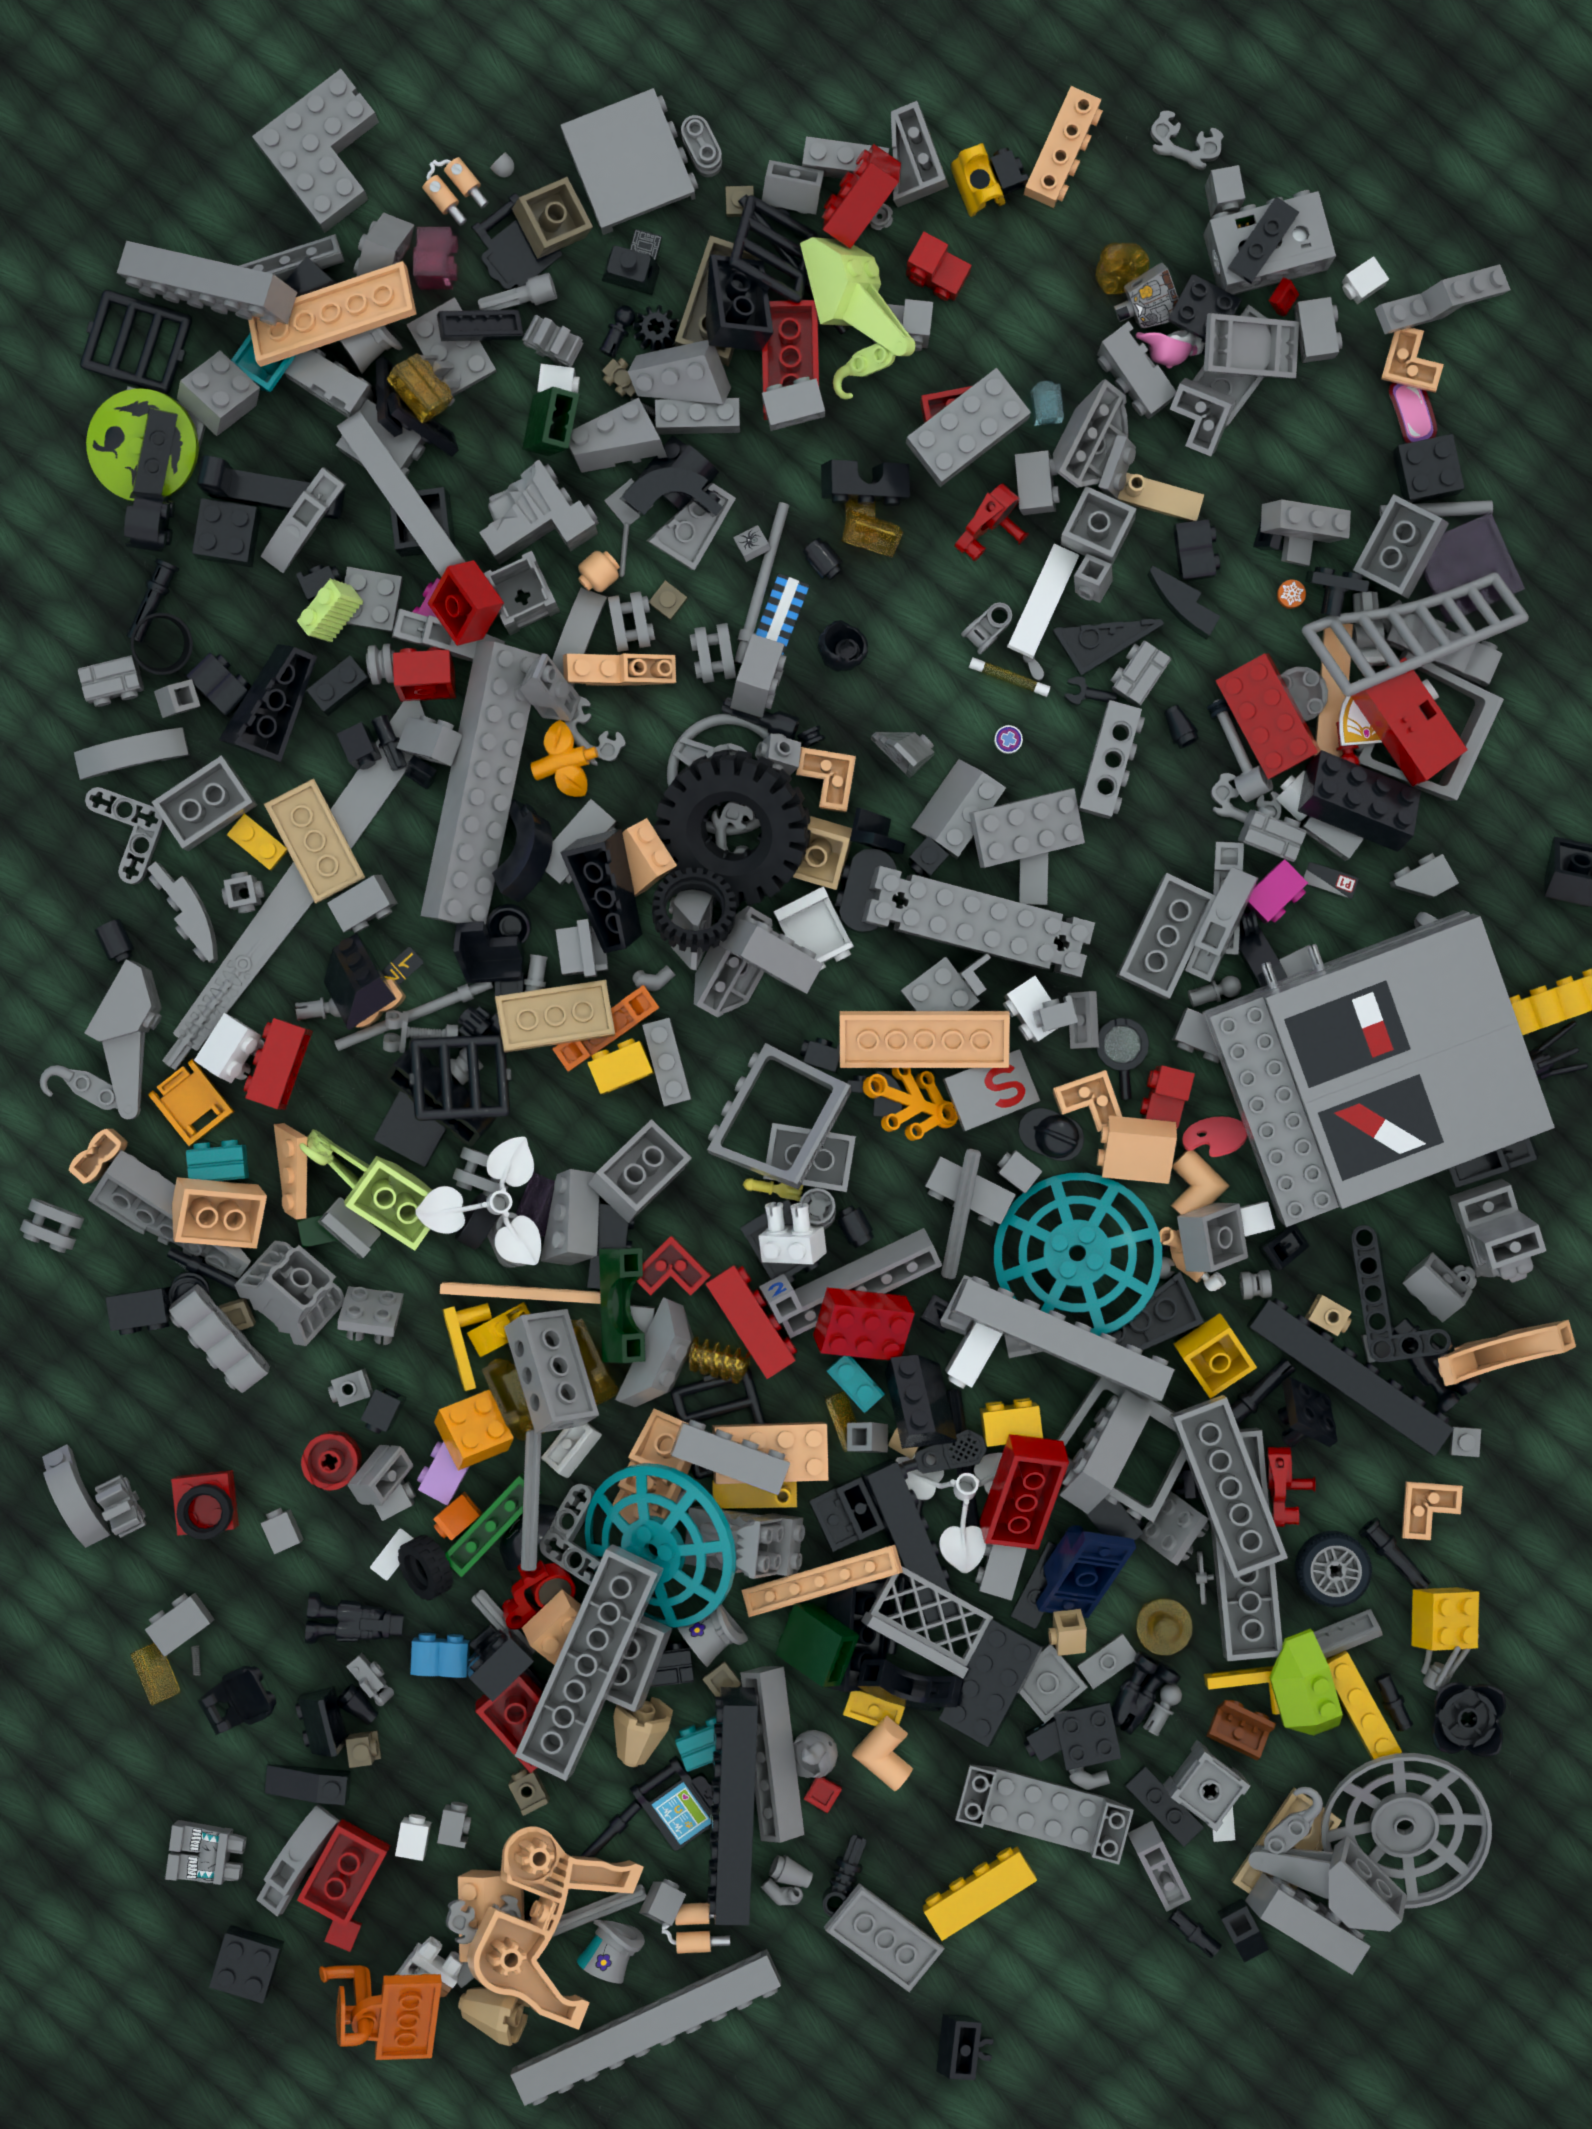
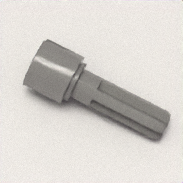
M545 273L527 279L526 285L480 298L478 300L479 309L503 310L530 301L532 304L540 305L557 299V294L551 274Z

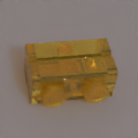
M418 353L397 364L387 378L388 382L422 423L443 412L453 399L449 386L437 378L433 373L431 364L423 360Z

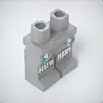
M177 1820L172 1825L169 1851L171 1852L168 1854L165 1880L176 1881L177 1879L219 1885H222L226 1880H240L243 1863L230 1862V1852L243 1854L246 1848L247 1837L233 1834L232 1828Z

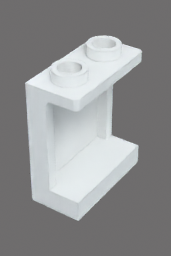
M824 886L774 911V915L784 935L795 941V944L817 954L814 959L823 964L820 970L826 968L824 962L835 958L836 962L851 955L849 950L854 948V945L850 941Z

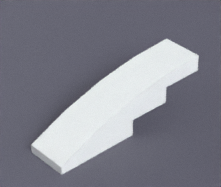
M1056 544L1053 545L1007 646L1008 648L1033 659L1077 562L1078 554Z

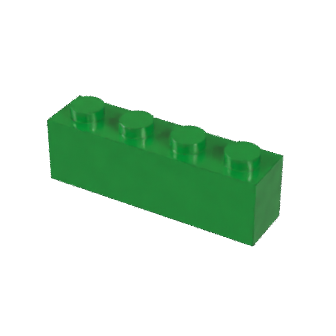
M523 1473L508 1486L445 1553L451 1565L450 1567L461 1577L523 1513Z

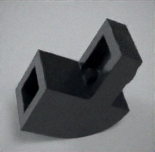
M876 1071V1074L885 1077L889 1087L901 1091L898 1083L890 1075ZM853 1075V1081L847 1080V1084L851 1085V1091L864 1093L863 1082L869 1076ZM871 1084L873 1091H875L874 1085ZM882 1096L874 1098L873 1116L884 1117L892 1113L896 1114L902 1110V1104Z

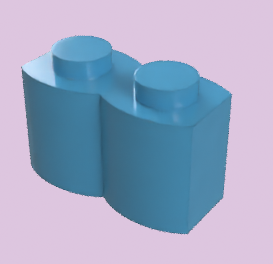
M420 1633L419 1637L412 1640L410 1675L467 1677L470 1640H465L464 1635L449 1634L447 1639L436 1638L434 1633Z

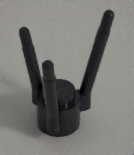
M1576 1021L1569 1023L1538 1048L1529 1051L1537 1078L1540 1077L1543 1080L1550 1076L1588 1068V1064L1583 1063L1552 1069L1554 1068L1553 1063L1578 1053V1047L1551 1058L1547 1052L1542 1054L1544 1050L1575 1027Z

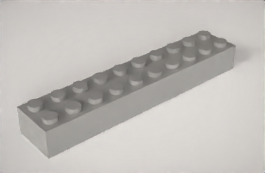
M477 641L458 731L463 736L451 765L420 916L453 924L484 921L486 925L495 882L492 873L498 868L531 707L529 701L520 691V687L529 666L540 656L539 654L495 641Z

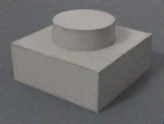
M1451 1426L1454 1430L1450 1436L1449 1454L1479 1457L1481 1429Z

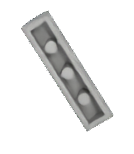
M336 234L239 266L272 273L285 282L306 256L321 269L345 261Z

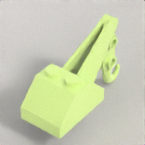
M812 237L801 242L800 246L820 324L853 326L877 342L874 345L857 351L834 375L833 388L835 393L842 399H851L853 394L845 393L842 389V380L849 375L865 377L889 367L894 362L896 356L912 355L915 351V341L904 329L878 292L881 281L875 257L855 245L850 249L837 239Z
M313 1129L307 1137L308 1147L301 1143L299 1145L300 1149L316 1163L323 1166L328 1163L352 1188V1191L344 1201L345 1206L415 1251L430 1230L418 1219L415 1210L432 1189L399 1165L378 1156L368 1165ZM333 1151L363 1170L365 1173L359 1179L332 1155Z

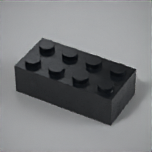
M1321 750L1305 768L1298 812L1398 852L1414 836L1421 791Z
M997 1618L992 1619L967 1665V1673L964 1678H960L963 1681L957 1707H945L939 1720L986 1747L993 1745L1045 1645Z

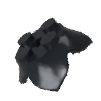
M1453 1682L1442 1686L1434 1699L1435 1718L1432 1724V1736L1436 1748L1448 1754H1455L1461 1750H1468L1472 1754L1482 1757L1499 1754L1503 1743V1730L1499 1724V1718L1506 1709L1504 1693L1486 1684L1468 1686L1462 1682ZM1472 1711L1473 1714L1470 1715L1472 1720L1469 1723L1466 1721L1461 1722V1715L1464 1712L1470 1713Z

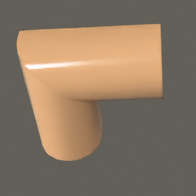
M1410 327L1394 332L1382 380L1436 393L1444 364L1417 358L1424 333L1423 330Z
M801 747L799 768L796 775L824 780L819 808L836 812H847L856 756Z
M1106 1070L1053 1088L1054 1098L1060 1113L1063 1115L1089 1106L1097 1132L1101 1131L1102 1126H1107L1109 1116L1122 1117Z
M1186 1150L1172 1164V1168L1190 1186L1170 1206L1179 1215H1183L1214 1203L1230 1185L1195 1150Z
M1405 1481L1402 1538L1431 1540L1433 1512L1461 1514L1463 1486Z
M887 1715L852 1752V1756L893 1791H897L903 1785L913 1770L909 1764L893 1752L907 1737L908 1733Z

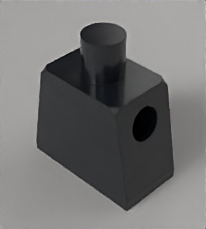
M613 246L608 256L602 281L653 295L660 267L654 258L648 254Z

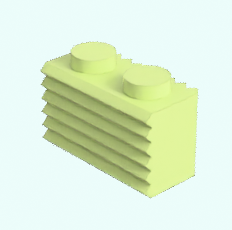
M330 578L324 587L318 591V594L309 606L302 611L297 622L308 636L333 642V638H336V634H340V630H343L346 622L350 620V617H353L356 609L363 605V600L351 585Z

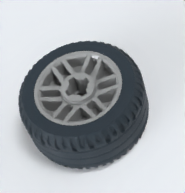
M1325 1531L1312 1536L1302 1545L1297 1554L1295 1573L1301 1589L1312 1600L1327 1607H1342L1354 1603L1365 1593L1372 1577V1564L1366 1549L1353 1537L1338 1531ZM1331 1565L1336 1566V1573L1331 1572Z

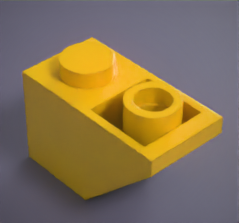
M525 1302L467 1332L480 1357L508 1343L504 1327L519 1316L530 1314Z

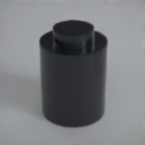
M120 919L110 921L94 930L109 961L115 960L116 964L132 957L131 952L135 949Z

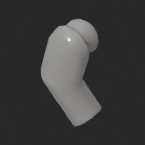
M666 965L656 975L646 974L643 970H639L634 973L632 979L637 988L645 985L648 991H658L676 975Z
M1083 1767L1069 1770L1071 1774L1069 1778L1072 1783L1085 1790L1110 1784L1106 1770L1094 1774L1084 1771Z
M771 1877L761 1885L764 1892L779 1906L795 1905L803 1898V1892L799 1887H779Z

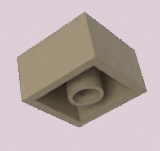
M568 177L519 197L512 208L537 259L586 238L593 228Z

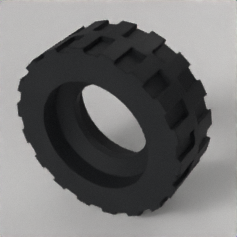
M420 1535L400 1546V1549H398L399 1567L408 1586L416 1595L420 1596L423 1600L429 1601L452 1588L453 1573L450 1568L451 1565L444 1551H442L434 1539L429 1538L427 1535Z

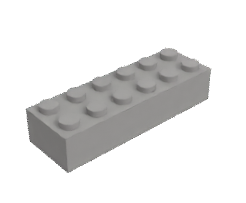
M126 241L117 273L126 279L125 283L127 285L139 288V293L145 296L155 298L156 294L163 295L165 300L173 303H179L180 300L187 301L188 305L203 309V306L206 305L210 306L213 311L221 314H227L228 311L236 312V316L247 320H252V316L258 317L261 322L276 326L277 322L288 324L297 295L294 289L272 273Z
M1221 1395L1171 1414V1420L1230 1574L1237 1578L1287 1559V1554L1227 1397Z

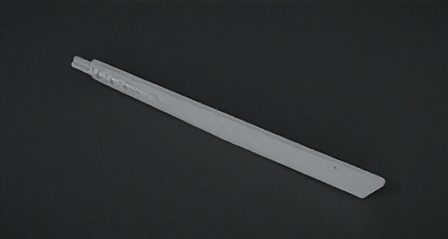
M420 700L403 701L391 719V727L395 736L399 737V739L408 717L420 719L421 715L425 716ZM379 739L376 745L382 758L375 761V765L368 769L357 770L330 809L351 849L397 786L407 769L406 766L398 771L391 770L383 748L380 749L378 746L380 744ZM402 751L408 765L413 756ZM294 862L174 1030L173 1034L178 1037V1040L162 1060L174 1070L178 1068L192 1048L196 1051L201 1048L222 1015L229 1012L313 904L314 900Z

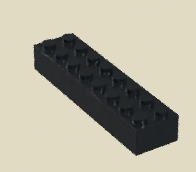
M721 1687L720 1697H715L716 1723L719 1724H714L715 1751H713L712 1760L714 1778H712L711 1786L713 1805H711L710 1811L712 1832H710L709 1837L711 1859H709L708 1864L710 1886H708L707 1903L709 1904V1915H714L715 1925H749L758 1703L754 1687Z

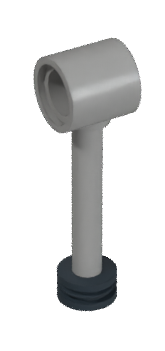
M1225 699L1215 700L1207 709L1210 711L1209 713H1212L1211 718L1218 717L1242 770V773L1234 779L1235 786L1245 802H1249L1273 790V784L1271 779L1266 777L1261 765L1252 767L1228 714L1231 709Z

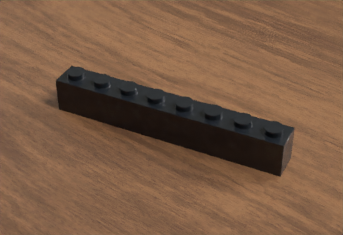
M1274 1298L1273 1301L1264 1299L1246 1325L1423 1450L1436 1456L1454 1430V1428L1448 1425L1449 1418L1437 1410L1434 1414L1424 1408L1427 1404L1425 1401L1414 1394L1409 1398L1401 1392L1404 1388L1402 1385L1391 1378L1385 1381L1378 1375L1381 1372L1379 1369L1368 1362L1365 1365L1355 1360L1358 1355L1346 1346H1343L1342 1349L1332 1344L1335 1340L1332 1336L1323 1330L1316 1333L1309 1328L1312 1324L1309 1320L1300 1314L1294 1317L1286 1312L1289 1307L1277 1298Z

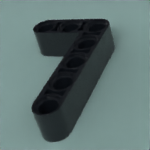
M207 455L201 456L197 478L198 487L209 497L290 511L303 491L311 484L309 482L234 470L226 460ZM342 490L323 517L331 519L341 518L345 490Z
M1367 1225L1357 1227L1352 1233V1246L1370 1356L1378 1362L1387 1363L1448 1353L1452 1349L1453 1338L1449 1332L1443 1329L1395 1335L1379 1234L1374 1228ZM1363 1231H1370L1372 1233L1373 1240L1368 1246H1362L1359 1243V1235ZM1369 1258H1373L1377 1263V1269L1372 1274H1366L1363 1270V1264ZM1373 1286L1379 1287L1382 1292L1381 1298L1376 1302H1371L1367 1297L1368 1290ZM1377 1314H1382L1386 1319L1385 1326L1380 1330H1376L1372 1326V1318ZM1436 1334H1443L1447 1339L1446 1346L1441 1350L1435 1349L1432 1345V1339ZM1408 1338H1415L1418 1342V1350L1413 1354L1407 1353L1404 1349V1343ZM1380 1342H1386L1390 1346V1353L1385 1358L1379 1357L1376 1353V1347Z

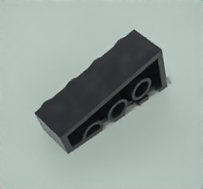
M278 644L225 728L219 741L262 758L281 762L317 656L296 647Z
M622 829L577 839L561 851L562 858L603 952L609 953L629 947L642 936V930Z

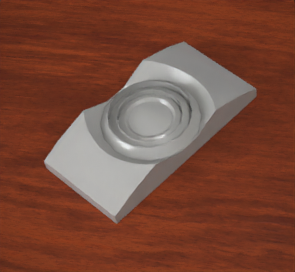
M1208 313L1204 371L1257 377L1296 378L1299 321Z

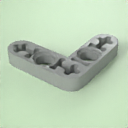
M92 788L85 797L86 806L91 811L134 826L118 873L122 881L132 885L139 884L146 876L147 868L152 860L165 822L153 806L103 788ZM100 793H103L102 798L113 803L111 814L108 813L110 810L108 806L99 804L98 808H95L96 803L92 801L93 797H99ZM129 802L133 808L132 814L126 818L120 817L118 814L119 805ZM139 806L143 807L140 812L145 815L151 816L152 812H155V817L158 819L157 824L152 823L150 827H147L148 822L141 818H138V822L134 823L139 814ZM146 838L149 842V849L142 854L136 852L134 848L136 840ZM130 855L145 859L143 864L137 861L135 869L139 871L138 876H132L131 879H128L129 874L125 870L127 867L132 868L135 862L134 859H129Z
M577 1484L569 1490L558 1509L550 1528L540 1542V1550L545 1557L590 1585L594 1574L585 1570L588 1567L597 1570L601 1560L575 1544L573 1540L585 1521L588 1506L595 1491L590 1486ZM579 1492L584 1493V1496L587 1498L586 1502L580 1501V1498L577 1496ZM570 1505L575 1506L576 1509L581 1510V1512L578 1513L573 1509H569ZM570 1513L574 1518V1524L570 1529H565L562 1526V1519L566 1514ZM550 1541H556V1545L566 1551L563 1554L559 1551H551ZM575 1552H578L582 1557V1563L577 1568H573L570 1565V1557Z

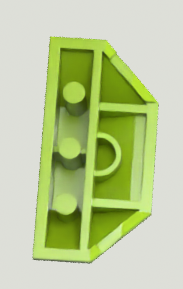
M1312 1629L1285 1638L1282 1644L1283 1648L1276 1659L1269 1677L1283 1726L1313 1736L1339 1726L1343 1714L1329 1665Z

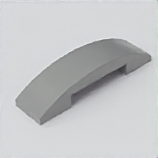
M580 588L552 659L563 677V655L586 653L595 626L598 624L605 606L606 596Z
M183 728L136 735L74 752L80 780L106 775L111 771L154 761H166L189 755Z
M1216 842L1213 895L1217 896L1232 867L1243 871L1244 843ZM1240 922L1237 929L1234 930L1224 954L1238 955Z

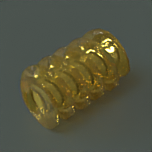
M696 1336L693 1339L689 1352V1368L692 1372H696L700 1368V1373L703 1375H707L710 1372L713 1378H717L721 1374V1378L724 1381H728L732 1377V1382L738 1384L747 1372L751 1354L748 1351L745 1357H741V1348H737L735 1353L731 1354L730 1345H727L722 1352L720 1351L719 1342H716L713 1348H710L709 1339H706L701 1346L699 1345V1337Z

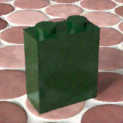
M550 387L533 395L522 450L544 456H551L569 448L579 394L557 387Z
M813 1603L794 1604L789 1613L785 1630L779 1639V1645L775 1654L822 1688L840 1686L860 1635Z

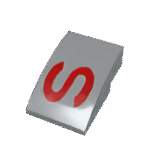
M1020 1049L1009 1053V1068H970L943 1079L963 1131L1040 1101Z

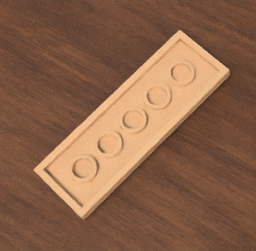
M401 261L296 297L288 324L277 322L276 326L261 322L258 317L252 316V320L248 321L257 364L262 367L416 315L408 269L405 263Z
M840 1011V1068H1009L1010 1013L1009 1011Z

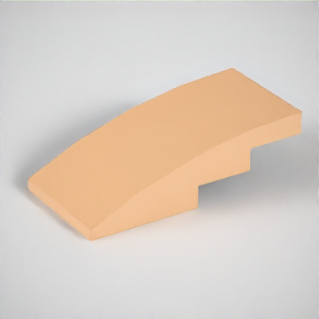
M653 1409L628 1456L630 1459L628 1467L643 1463L661 1464L675 1468L688 1475L692 1463L670 1454L681 1423L684 1421ZM636 1476L620 1480L618 1484L620 1491L612 1504L613 1506L624 1497L636 1493ZM647 1476L648 1493L664 1496L676 1503L682 1489L680 1486L666 1479ZM637 1503L628 1505L619 1512L629 1525L639 1519ZM648 1503L650 1516H658L666 1520L671 1513L660 1505Z

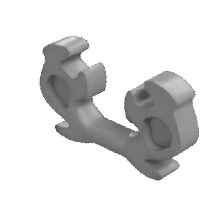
M1171 111L1160 112L1159 118L1154 122L1150 131L1153 140L1159 144L1153 145L1152 150L1155 153L1181 159L1198 170L1206 168V163L1203 162L1214 161L1218 158L1221 152V141L1224 137L1218 129L1211 128L1209 131L1211 137L1205 138L1204 133L1201 131L1195 143L1199 150L1189 151L1174 145L1170 140L1171 137L1175 138L1180 130L1179 122L1175 126L1169 122L1174 119L1175 113Z
M580 696V701L572 720L564 722L573 734L574 744L577 747L584 746L588 749L596 746L591 745L578 732L576 724L581 723L585 725L590 721L592 715L590 713L584 715L582 708L591 707V704L586 698ZM605 731L598 738L600 744L596 747L598 751L597 758L612 762L617 759L626 743L619 732H616V740L613 741L608 739L609 733ZM595 759L590 760V764L598 766Z
M1223 773L1210 791L1212 799L1221 808L1213 807L1212 811L1221 817H1231L1244 823L1248 812L1234 807L1230 802L1231 798H1237L1239 795L1237 788H1233L1229 784V781H1233L1236 776L1230 773ZM1274 791L1270 792L1269 795L1272 801H1264V795L1259 796L1255 807L1258 810L1260 807L1275 812L1274 818L1279 819L1281 816V804L1276 798L1280 794Z
M729 801L724 807L721 817L719 816L718 809L713 811L712 823L715 828L716 845L724 851L729 850L726 838L728 823H732L735 829H744L748 825L747 822L743 821L744 815L750 820L754 818L755 813L744 804L739 805V802ZM737 846L735 851L730 853H744L749 847Z
M502 1895L500 1897L506 1903L501 1908L496 1904L492 1906L521 1918V1913L517 1906L518 1899L511 1895ZM462 1899L454 1900L448 1904L449 1912L446 1918V1925L453 1932L462 1934L461 1937L455 1938L456 1942L468 1944L472 1942L478 1928L469 1926V1923L475 1919L474 1908L468 1906L466 1912L460 1910L465 1905V1901Z

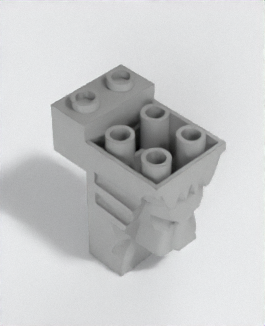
M537 460L520 475L522 479L510 484L507 490L489 497L490 503L488 508L494 522L479 532L484 543L498 564L501 565L554 529H556L571 552L598 534L596 525L599 522L589 504L584 507L580 500L573 504L565 488L558 489L556 486L559 482L550 465L543 466L541 461Z
M1500 1178L1449 1196L1456 1221L1460 1224L1470 1260L1476 1273L1475 1276H1498L1504 1280H1510L1512 1283L1525 1279L1527 1273L1533 1270L1531 1256L1545 1252L1546 1248L1539 1225L1518 1210L1511 1184Z
M702 1506L689 1507L688 1515L697 1525L703 1542L719 1540L714 1524ZM722 1509L730 1525L735 1542V1573L743 1572L745 1576L752 1579L776 1574L789 1576L798 1573L802 1565L800 1547L805 1536L803 1518L774 1513L758 1515ZM687 1530L685 1544H691L693 1540ZM722 1552L706 1554V1567L722 1570ZM696 1555L686 1556L684 1564L696 1566Z

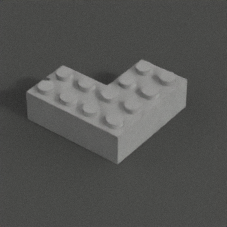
M339 69L252 137L258 148L324 233L369 200L365 190L337 154L374 127L379 121L370 105L358 93L356 87L342 69Z

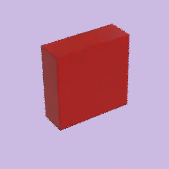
M1283 277L1268 301L1276 314L1285 317L1299 296V293L1292 281Z
M825 1777L815 1778L806 1792L804 1800L828 1813L840 1794L842 1787Z
M351 1919L347 1927H344L332 1921L324 1942L351 1952L362 1923Z

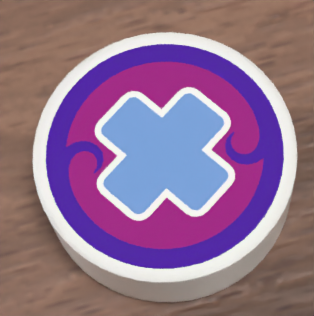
M1011 725L1001 727L994 737L996 748L1004 754H1013L1018 751L1023 741L1019 729Z

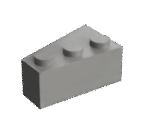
M915 101L891 111L893 157L901 162L899 183L894 188L893 200L896 206L900 207L949 187L918 102Z

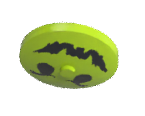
M151 389L125 390L107 399L95 412L87 432V455L96 477L112 493L134 501L133 498L129 497L133 491L149 407L178 414L162 495L169 497L180 490L191 477L198 459V435L188 412L172 397Z

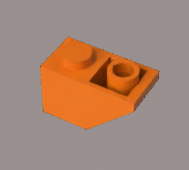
M464 1491L433 1518L436 1522L434 1528L444 1539L448 1537L452 1541L475 1521L482 1512Z

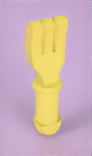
M753 1178L746 1179L743 1183L744 1188L748 1191L764 1192L769 1195L774 1192L781 1198L800 1201L803 1185L798 1190L783 1183L774 1185L773 1181L766 1182L754 1180Z

